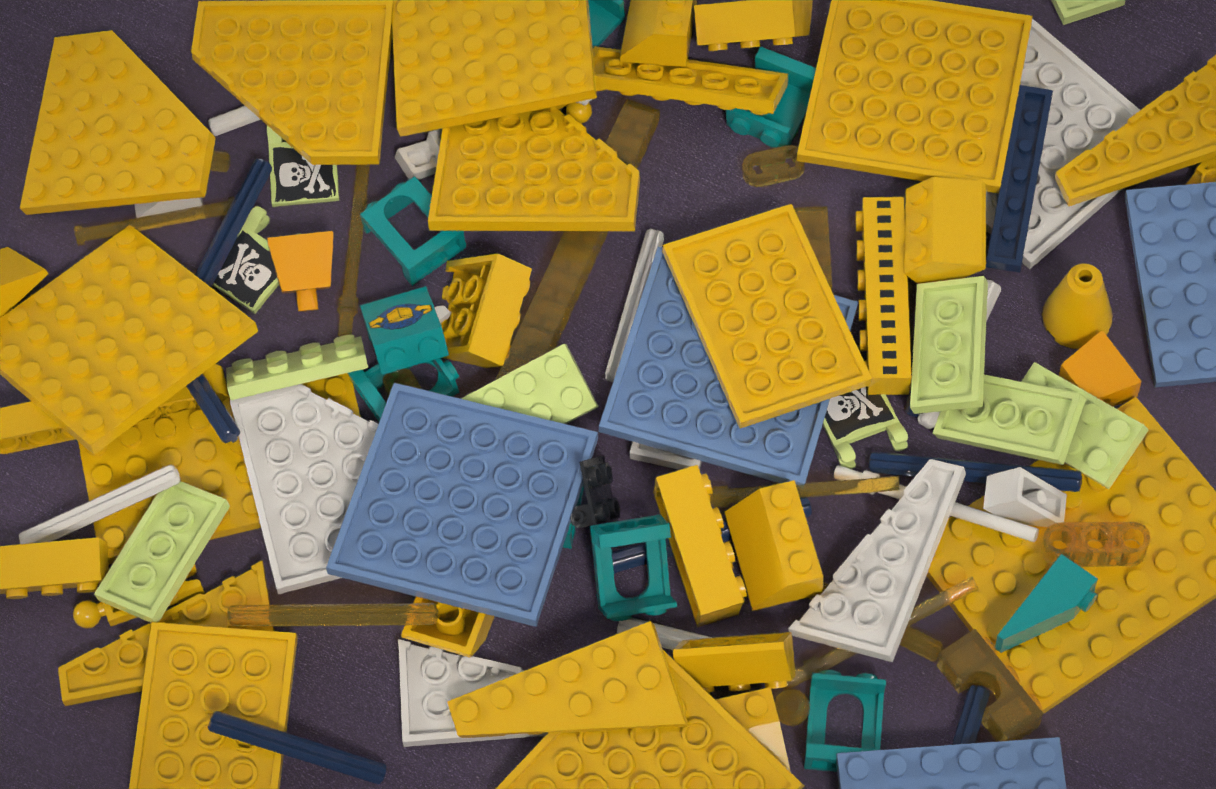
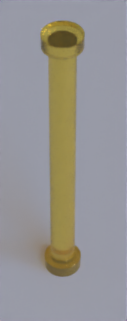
M235 196L228 197V201L83 228L82 225L74 226L78 246L85 245V241L115 236L127 228L134 227L138 231L226 215Z

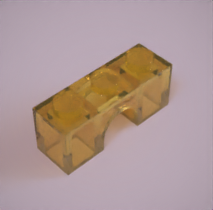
M974 629L940 651L937 667L958 694L972 685H981L989 688L996 696L997 701L985 708L982 718V724L996 742L1021 740L1039 728L1044 714L1039 700L1032 693L1027 694L1019 684L1020 680L1015 670L1010 665L1002 663L997 656L995 646L987 637L982 638L977 630Z

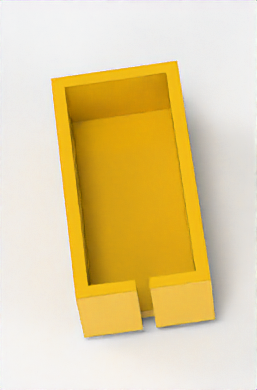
M694 465L656 477L653 494L660 515L670 524L671 538H668L697 628L739 615L747 593L741 576H734L732 570V563L735 562L734 552L729 541L723 543L721 528H724L719 508H712L710 494H713L707 473L701 474L698 465Z

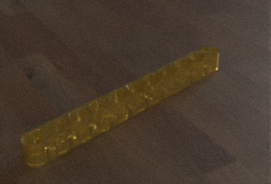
M630 99L625 101L606 144L617 152V157L626 165L632 164L635 168H639L658 126L660 109ZM564 231L495 380L556 348L609 231Z

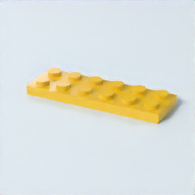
M597 46L593 48L596 91L612 90L619 91L620 94L625 96L640 94L652 96L653 99L660 101L674 99L684 101L689 105L709 104L716 105L723 110L737 108L750 110L753 114L765 115L774 113L788 86V73L689 59L687 60L686 67L620 62L621 50Z

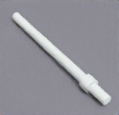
M840 465L836 467L834 472V479L856 485L860 491L872 495L878 492L899 500L904 496L903 491L906 486L881 479L877 473L867 470L862 473ZM956 502L950 516L1031 542L1036 541L1039 533L1038 528Z

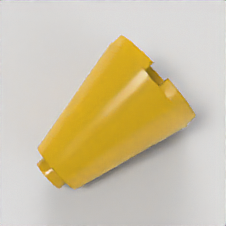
M1078 264L1072 267L1044 304L1042 313L1043 326L1046 331H1049L1055 337V341L1060 345L1072 349H1080L1099 332L1103 331L1106 335L1109 332L1113 317L1102 274L1093 265Z

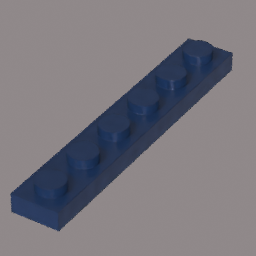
M1024 85L1019 86L986 261V267L1017 273L1021 271L1053 90Z

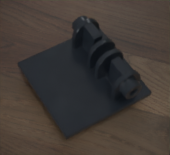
M604 455L580 461L588 503L574 507L570 518L571 524L577 528L617 522L621 511L619 502L616 497H613L610 483L613 482V472L610 464L605 462Z

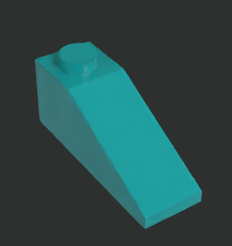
M1061 554L997 635L995 649L1002 653L1073 620L1080 610L1087 612L1098 596L1094 592L1098 578Z

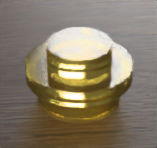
M796 689L781 692L774 701L779 721L786 726H796L802 723L810 711L808 698Z

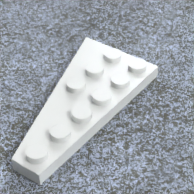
M930 459L904 489V496L892 510L888 509L880 518L881 523L874 532L864 537L833 574V581L821 595L817 594L809 603L810 608L799 621L796 619L788 628L789 632H792V636L893 662L965 478L966 472L964 467Z
M398 639L402 742L404 747L546 736L549 733L535 735L507 734L505 736L476 738L459 737L447 701L525 670L518 666L472 656L469 658L446 653L442 649L429 647L428 649L411 645V642Z

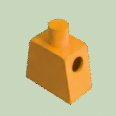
M333 231L267 238L268 248L282 294L296 292L298 312L319 310L317 290L329 289L331 285Z
M1103 331L1095 335L1065 360L1059 372V376L1112 407L1138 397L1142 382Z

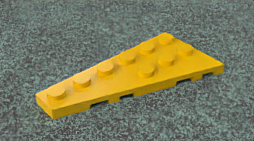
M1216 55L1208 60L1207 65L1197 72L1193 71L1186 76L1184 81L1173 90H1167L1130 117L1124 126L1104 136V140L1094 148L1085 150L1056 172L1055 181L1068 207L1216 157Z
M263 561L252 565L251 570L236 578L231 576L222 581L221 586L205 594L199 593L165 611L159 623L275 631ZM151 623L135 631L131 629L119 635L120 639L103 648L97 647L60 666L58 672L63 704L69 706L142 691Z
M651 621L447 701L457 735L461 738L496 737L507 734L535 735L546 732L615 731L626 728L654 729L665 726L689 727L655 625Z

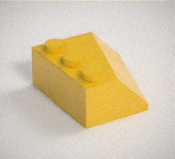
M746 0L694 5L697 46L708 45V51L727 50L728 43L740 42V48L760 47V40L772 39L773 46L793 44L792 37L807 36L810 33L813 0Z
M498 253L447 261L445 272H454L450 286L443 287L442 299L449 303L448 310L451 314L448 319L441 323L449 355L441 358L484 368L503 366L511 351L510 341L513 331L520 321L521 314L519 311L523 298L530 288L529 278L532 268Z

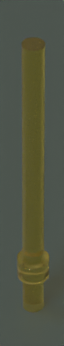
M370 164L356 166L343 292L338 298L337 312L340 314L338 337L352 335L353 318L358 313L359 299L356 297L363 236L360 214L366 208Z
M899 476L813 482L805 483L804 486L796 485L799 497L803 498L899 491L900 483ZM728 485L713 486V494H710V503L714 504V507H729L730 503L740 502L759 488L768 486L731 489L728 488Z
M971 576L916 605L907 627L978 590L979 588L974 578ZM835 648L818 658L814 655L803 661V666L795 670L796 676L792 681H787V686L783 687L784 691L786 692L806 680L812 679V673L827 670L857 653Z

